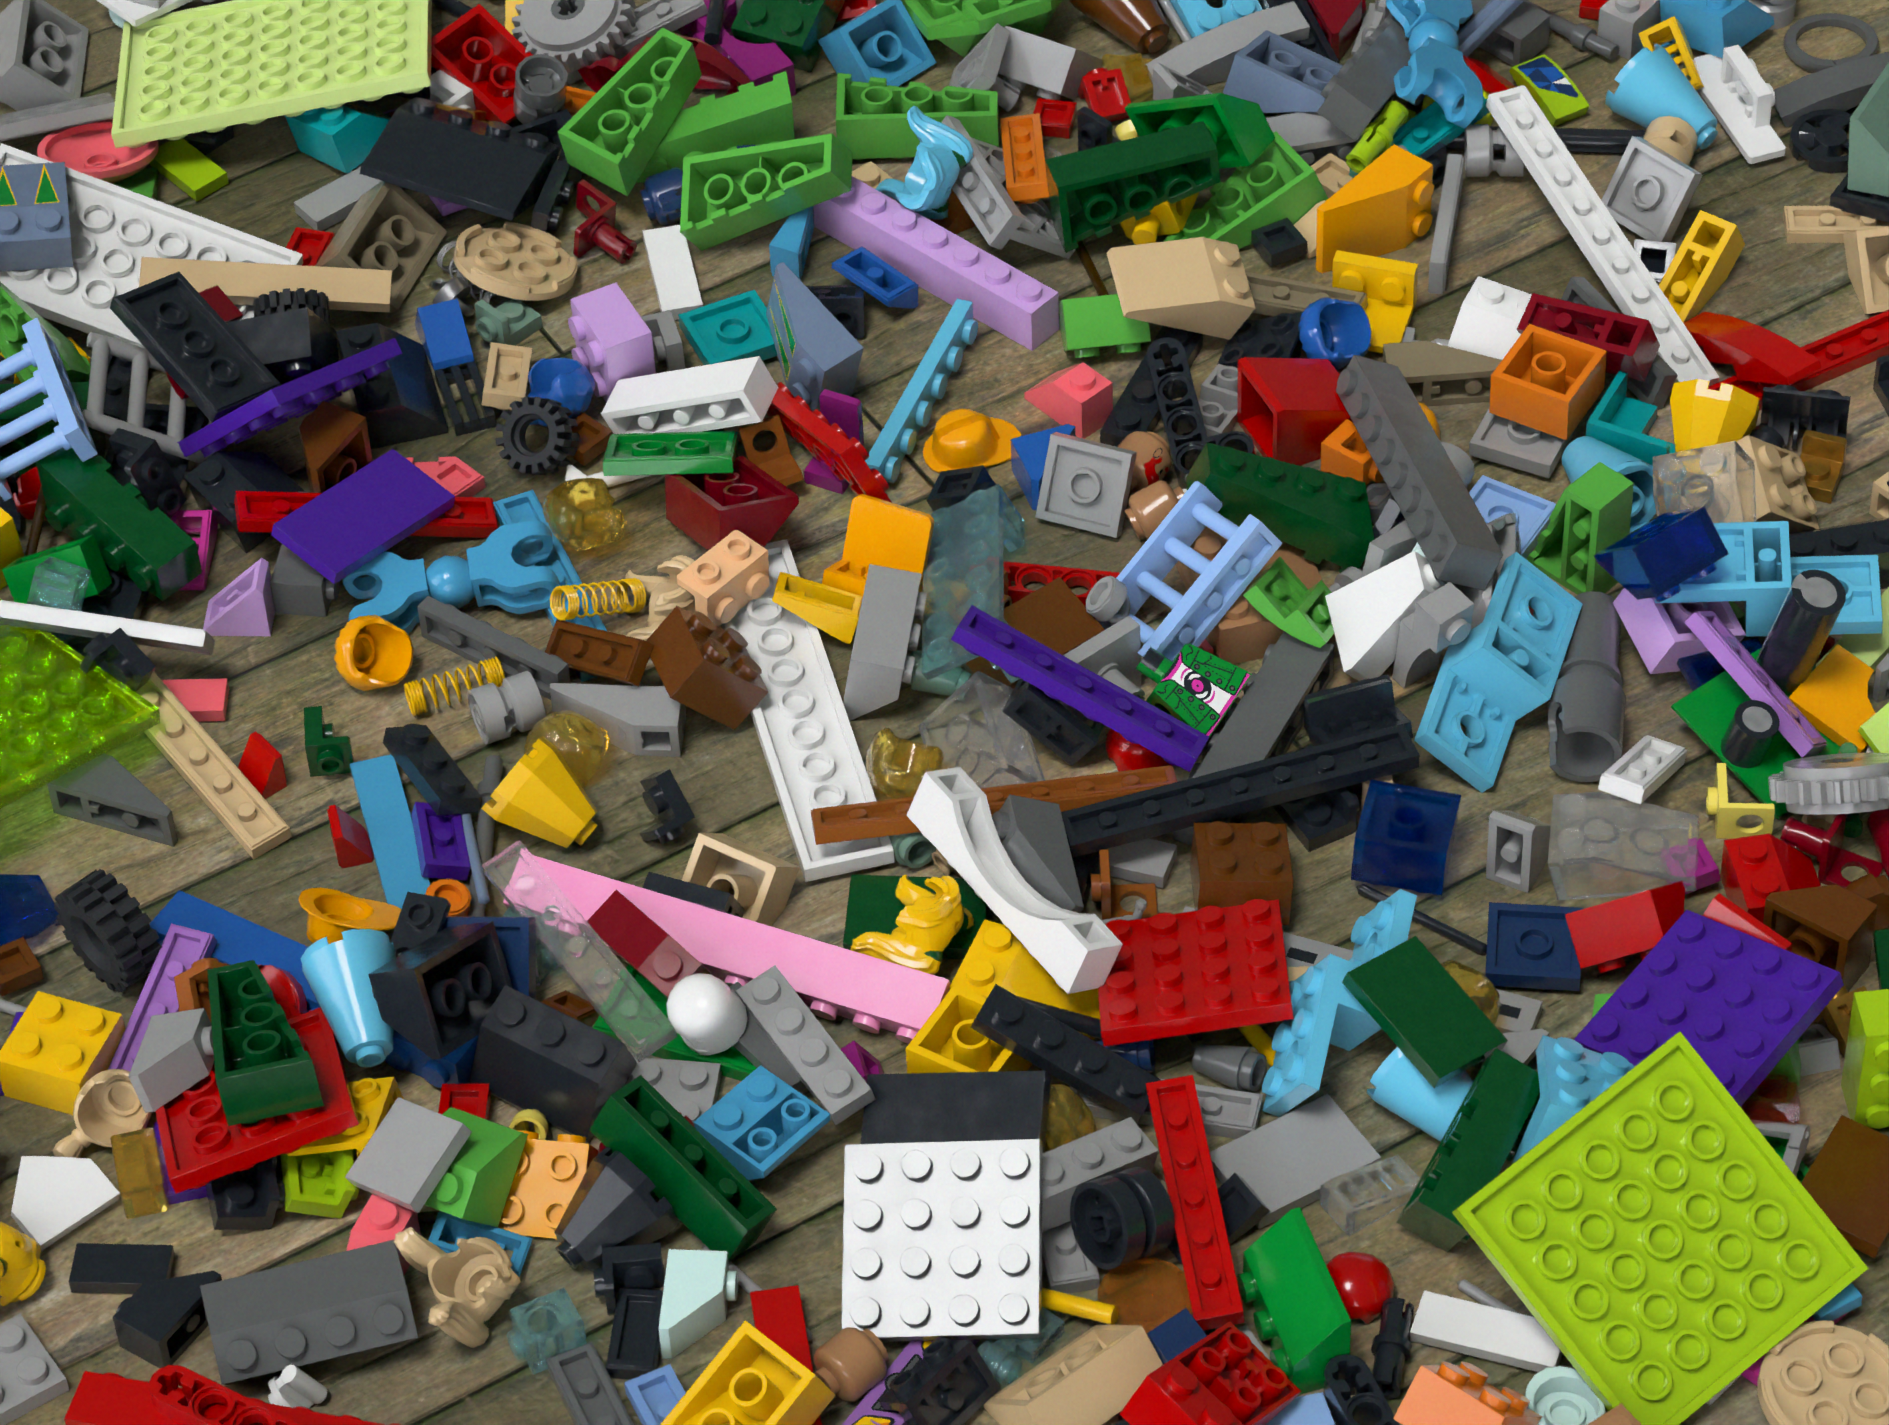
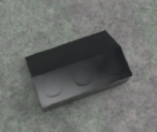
M379 323L336 331L341 360L393 338L396 339L402 351V354L388 361L391 369L368 380L364 374L366 383L349 391L355 413L366 417L371 449L448 433L446 420L422 344Z
M1889 518L1789 534L1790 557L1878 555L1880 589L1889 587Z
M493 921L447 927L368 974L381 1019L433 1060L443 1058L478 1036L483 1020L504 986L507 985L513 988Z
M505 985L480 1026L469 1082L470 1084H489L492 1096L520 1110L536 1109L545 1115L548 1124L570 1135L586 1137V1143L590 1144L594 1134L589 1129L610 1095L625 1085L637 1062L624 1043Z

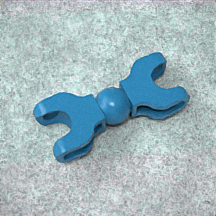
M1386 0V6L1390 13L1401 23L1404 28L1405 37L1409 38L1408 50L1411 54L1408 66L1402 67L1394 76L1396 95L1412 104H1415L1420 94L1427 95L1440 105L1447 121L1465 129L1477 116L1483 105L1482 83L1464 62L1463 53L1458 51L1459 38L1456 34L1460 28L1459 24L1466 22L1473 14L1471 0Z
M527 520L502 525L493 531L484 543L466 549L468 560L459 556L444 555L432 562L427 569L423 558L406 560L397 554L385 551L342 579L346 590L356 599L374 598L353 607L348 621L359 616L375 614L409 634L415 625L420 622L417 606L427 596L444 604H451L457 609L467 605L474 597H476L478 607L496 605L507 612L515 614H525L550 607L551 593L555 587L560 586V581L550 568L530 565L548 558L553 546L552 532L545 523L539 520ZM530 539H537L533 542H525ZM361 575H369L368 577L364 578L359 577ZM540 587H543V588H544V589H541V590H533V589L540 588Z

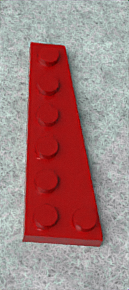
M782 382L777 383L778 390L766 415L768 417L776 414L779 415L784 431L797 443L801 442L819 462L823 460L832 474L840 481L845 478L851 484L850 488L857 496L865 494L891 502L886 494L890 486L875 468L870 470L865 462L869 458V454L863 445L855 437L849 439L842 428L835 422L830 425L818 409L812 411L801 396L797 395L794 398Z

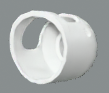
M696 973L684 977L675 984L669 993L666 1005L668 1020L675 1031L680 1034L691 1050L700 1055L708 1056L728 1050L738 1042L744 1033L748 1019L746 1007L737 994L725 982L711 974Z

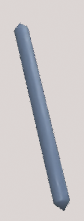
M461 814L478 901L480 904H487L490 898L471 814Z

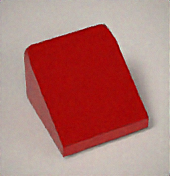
M255 731L250 734L238 769L258 792L267 799L287 787L283 758L260 733Z
M330 805L327 813L339 866L344 869L371 863L374 857L366 829L338 806Z

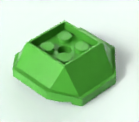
M1063 0L901 1L916 27L928 40L938 39L965 58L997 23L1004 28L1009 26L1033 35L1043 33L1058 5Z

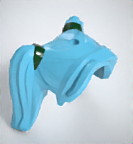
M912 106L907 112V120L911 130L920 141V144L916 147L915 160L907 172L905 182L897 179H885L875 189L886 196L892 197L906 208L917 212L925 218L942 220L948 217L950 205L948 198L951 188L955 184L960 170L966 167L967 163L973 158L974 151L970 141L962 134L924 115L917 106Z

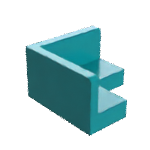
M1618 371L1587 421L1586 436L1593 437L1653 465L1665 478L1666 482L1677 464L1675 444L1647 435L1657 419L1658 406L1626 397L1628 373Z

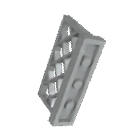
M946 115L941 123L962 134L970 141L974 151L973 158L967 163L966 167L960 170L952 189L988 245L1002 250L1008 240L1011 239L1069 259L1076 249L1065 253L1053 226L1052 214L1043 200L1040 199L1034 203L1023 204L1018 201L1013 202L1007 193L1003 148L970 137L959 119Z

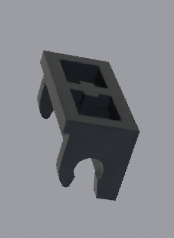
M1023 679L1018 680L1002 711L1070 766H1073L1097 745L1100 739L1099 736L1105 726L1100 722L1094 721L1092 727H1090L1061 703L1048 697L1041 689Z

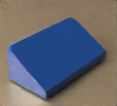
M863 246L832 263L834 270L886 306L910 309L918 306L919 285Z

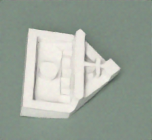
M21 1156L11 1217L24 1234L34 1238L39 1243L41 1251H43L117 1202L120 1193L91 1159Z

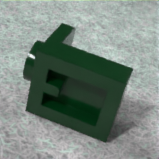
M322 706L305 707V750L310 777L351 773L350 763H354L350 737H335L333 723L325 724Z

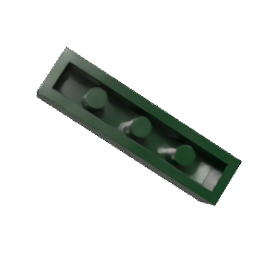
M641 1075L610 1095L589 1129L606 1147L611 1148L613 1152L615 1150L621 1152L648 1176L656 1186L652 1190L659 1200L665 1197L673 1206L677 1218L711 1251H727L729 1262L756 1242L777 1210Z

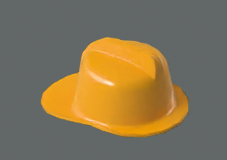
M956 409L944 414L937 421L934 432L925 442L922 453L925 463L932 471L937 473L981 465L989 467L1011 460V439L1020 437L1021 433L1013 424L1003 419L988 417L971 409Z
M321 887L306 889L301 892L298 898L301 907L308 912L307 938L312 943L324 937H327L328 944L343 940L342 932L352 929H394L401 912V908L395 905L359 898L335 889Z

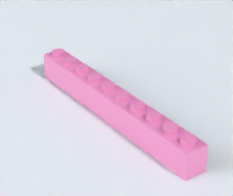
M524 852L503 900V904L514 917H536V930H539L542 925L555 929L556 935L571 942L581 943L582 938L598 942V948L618 955L585 925V922L615 890H618L697 959L711 975L723 980L729 987L736 982L743 986L771 967L776 966L806 1006L810 1007L809 1010L813 1014L828 1020H835L837 1015L853 1020L852 1024L870 1033H879L880 1028L895 1032L896 1038L907 1044L912 1041L950 991V981L942 977Z

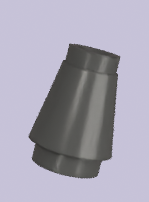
M1201 1043L1195 1050L1192 1062L1195 1071L1201 1072L1234 1090L1245 1092L1248 1090L1257 1091L1261 1087L1267 1071L1266 1056L1258 1053L1255 1047L1207 1045Z

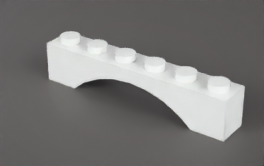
M961 767L925 772L907 813L908 818L917 826L922 835L945 857L949 865L963 877L976 895L1000 918L1003 925L1009 928L1027 948L1030 955L1036 958L1055 979L1057 985L1064 989L1067 994L1097 989L1103 986L1123 945L1121 941L1096 914L1076 913L1060 908L1043 898L1025 881L1011 862L1000 841L992 820L987 795Z

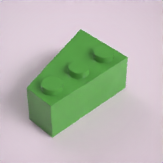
M1598 462L1565 488L1549 517L1550 523L1540 533L1537 539L1539 543L1535 550L1528 555L1527 560L1548 577L1577 595L1589 591L1602 593L1609 591L1626 577L1634 483L1623 474Z

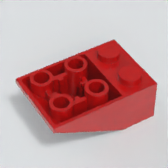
M1229 1321L1148 1374L1120 1412V1415L1130 1425H1266L1300 1394L1301 1390L1251 1342L1245 1333L1241 1332Z

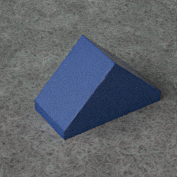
M458 298L417 308L416 331L434 371L474 361Z
M1065 424L1011 439L1012 472L1032 510H1037L1050 435L1058 432L1076 437L1075 426Z

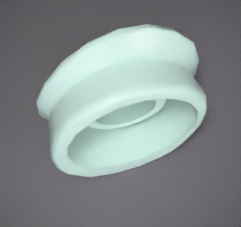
M1564 1366L1545 1368L1533 1376L1525 1391V1397L1530 1400L1528 1408L1542 1416L1538 1425H1587L1606 1413L1603 1402L1573 1368Z

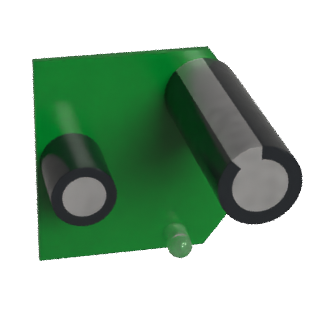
M1807 570L1800 573L1794 579L1762 648L1751 654L1787 697L1816 668L1815 662L1846 600L1845 589L1841 582L1825 571ZM1726 670L1672 704L1671 708L1723 763H1726V766L1761 803L1775 805L1774 816L1777 819L1788 813L1786 811V802L1776 803V801H1771L1768 777L1784 771L1783 764L1785 762L1802 757L1778 731L1779 717L1770 705L1762 701L1751 700ZM1818 731L1827 741V746L1816 756L1858 752L1857 747L1853 743L1846 742L1839 746Z

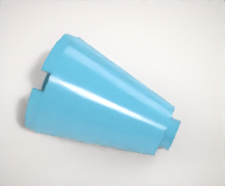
M1658 43L1654 44V51H1650L1647 47L1642 49L1618 73L1614 80L1620 85L1615 94L1608 90L1605 104L1614 113L1646 129L1651 121L1658 117H1678L1688 122L1695 129L1698 137L1696 149L1700 148L1703 150L1707 148L1718 134L1716 130L1718 120L1666 49Z
M1582 436L1573 440L1565 448L1562 455V465L1570 483L1572 484L1598 462L1623 474L1634 483L1629 540L1645 533L1651 527L1648 522L1656 512L1661 515L1666 506L1668 490L1665 478L1653 465L1593 437Z
M352 929L342 932L343 940L328 944L327 937H324L309 946L301 957L302 971L346 1059L352 1063H357L360 1067H373L381 1064L385 1057L392 1052L394 1029L381 1019L368 974L395 959L396 950L393 942L390 943L389 936L382 931Z
M1397 1047L1373 1074L1370 1082L1376 1088L1367 1089V1094L1381 1106L1438 1141H1441L1473 1081L1468 1073L1464 1071L1433 1088Z

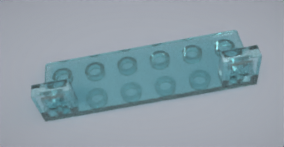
M999 484L986 490L975 491L967 499L948 508L937 509L931 514L934 519V529L927 567L923 572V592L927 593L922 619V674L927 680L979 657L969 653L963 646L951 640L957 626L971 605L1008 625L1004 619L1003 544L1009 552L1025 546L1024 519ZM990 662L995 670H1002L1010 683L1021 679L1007 674L1003 668Z

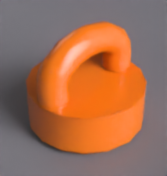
M440 879L433 882L427 888L425 895L446 898L451 903L448 916H468L471 895L463 883L453 879Z

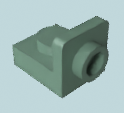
M510 298L496 308L483 299L475 303L477 319L475 326L479 335L487 342L517 345L543 327L541 315L521 300Z

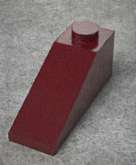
M1535 293L1532 294L1517 327L1518 333L1522 334L1526 327L1531 324L1606 350V373L1617 375L1618 371L1628 373L1627 378L1645 381L1660 347L1649 320Z
M615 890L585 922L588 928L667 999L675 984L684 977L696 973L710 974L697 959L618 890Z

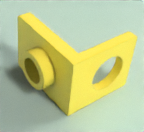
M1717 763L1714 787H1707L1706 813L1707 815H1715L1716 838L1734 839L1769 833L1772 835L1775 805L1728 803L1726 763ZM1745 815H1757L1763 819V822L1757 827L1745 828L1740 826L1737 820Z

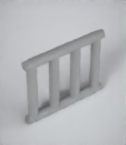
M90 332L87 336V346L92 348L87 410L84 409L82 411L87 426L110 435L118 428L155 439L162 452L199 464L208 459L210 456L204 458L201 451L184 457L178 442L184 439L187 398L181 400L172 385L167 435L144 428L149 368L166 373L165 369L148 350L106 335ZM109 355L132 362L127 422L104 415Z

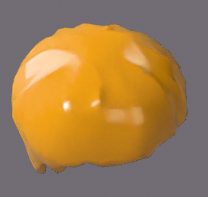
M374 614L359 616L346 623L345 627L340 630L339 637L335 642L336 654L334 660L337 671L350 686L362 691L390 687L402 681L412 666L414 650L411 638L405 630Z

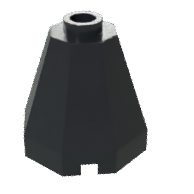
M606 1147L592 1160L554 1233L560 1244L555 1249L572 1268L576 1269L581 1264L584 1268L593 1270L603 1265L602 1248L652 1243L665 1237L679 1224V1220L673 1206L665 1197L661 1198L658 1202L655 1201L657 1197L652 1190L656 1186L648 1176L617 1150L613 1152L611 1148Z

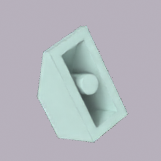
M668 1250L659 1321L662 1359H673L726 1321L728 1301H736L738 1294V1272L729 1271L727 1251Z

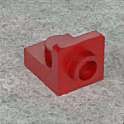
M1097 68L1082 76L1078 94L1080 99L1086 100L1090 110L1110 122L1129 118L1125 107L1131 103L1121 68L1113 70Z

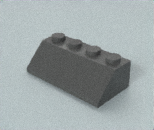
M394 1240L200 1286L222 1385L281 1371L288 1365L302 1366L418 1338L410 1299Z

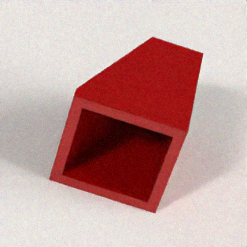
M1244 357L1238 360L1237 422L1244 432L1251 437L1254 445L1263 457H1271L1299 466L1321 459V443L1346 419L1350 421L1352 419L1336 392L1340 373H1338L1328 359Z

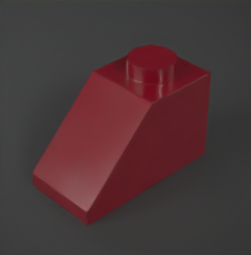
M1306 0L1340 61L1358 36L1362 23V14L1366 12V1Z

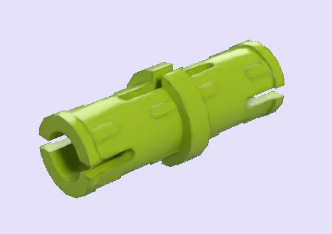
M1388 101L1375 121L1368 124L1361 134L1362 138L1346 156V164L1351 170L1359 174L1381 152H1385L1392 146L1393 136L1409 118L1407 116L1408 110L1405 106L1397 101Z

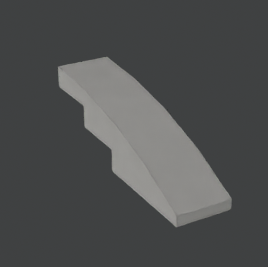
M1289 2L1222 24L1183 42L1145 64V72L1153 84V68L1159 62L1204 86L1227 81L1235 55L1264 31L1268 30L1291 42L1308 39L1310 26L1295 2Z

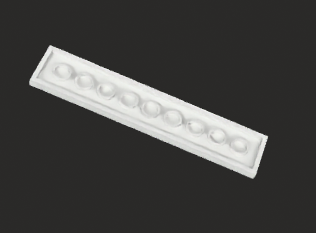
M788 540L767 543L764 548L768 550L769 587L761 597L751 600L741 608L729 622L722 623V627L724 630L732 628L745 638L748 643L746 649L751 659L762 670L760 676L768 693L750 713L805 882L894 863V850L889 836L819 845L815 843L811 810L874 802L876 798L818 628L772 601L780 572L800 577Z

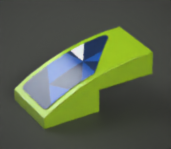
M1545 54L1513 66L1509 70L1518 87L1525 85L1552 127L1587 113L1590 106L1569 76Z

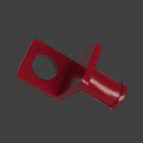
M581 180L577 186L576 208L589 219L575 230L573 254L580 258L591 248L598 245L616 258L619 263L624 264L626 263V258L629 260L635 253L637 243L615 229L617 203L585 180ZM587 196L596 200L600 207L599 211H595L590 206Z
M1837 814L1827 831L1789 817L1784 825L1780 839L1797 850L1817 857V861L1820 863L1818 873L1820 883L1825 885L1837 884L1846 888L1851 881L1845 879L1841 872L1844 868L1850 866L1860 867L1867 874H1873L1875 878L1883 873L1884 867L1882 863L1842 849L1847 814Z

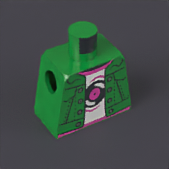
M1185 644L1173 661L1150 647L1135 668L1157 683L1146 699V702L1209 737L1252 675L1248 671L1192 644Z

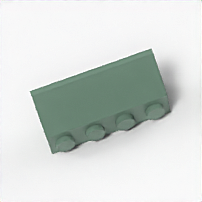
M1889 62L1850 117L1847 188L1849 190L1889 197Z

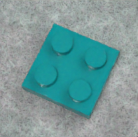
M755 289L678 314L679 327L703 365L760 356L763 361L777 356L766 315L767 308Z

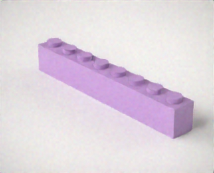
M853 176L851 191L813 206L814 227L854 250L863 246L917 283L919 287L952 306L957 298L973 302V318L1027 349L1033 351L1059 330V295L1057 291L917 212L906 208L901 203Z

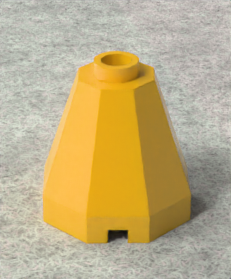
M1694 379L1673 383L1670 404L1678 476L1685 479L1684 483L1687 486L1704 490L1709 489L1710 485L1714 484L1707 457L1750 435L1756 427L1760 408L1758 406V397L1734 385L1721 383L1720 390L1716 391L1708 389L1710 381Z
M542 736L532 745L534 747L528 755L525 753L491 794L490 797L492 799L487 801L481 809L498 822L562 847L568 848L574 841L582 846L598 826L592 820L598 811L558 748Z

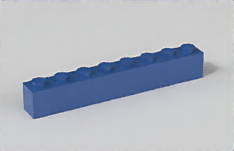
M180 890L149 924L152 929L156 930L159 939L156 941L160 945L163 944L171 923L213 934L217 944L211 958H216L219 962L229 965L255 960L257 965H273L288 971L302 986L307 1000V1012L320 1007L302 971L301 957L308 947ZM394 1029L393 1050L385 1057L384 1061L397 1070L404 1069L424 1078L435 1087L441 1088L442 1084H469L478 1036L443 1058L433 1060Z

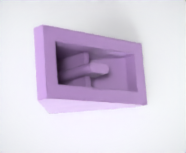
M260 558L209 600L203 630L207 631L211 636H271L275 609L270 588L271 572L268 561Z

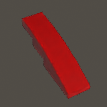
M1704 311L1684 322V325L1698 346H1703L1708 361L1733 364L1738 380L1791 385L1822 368L1819 359L1793 342L1759 325L1733 316Z

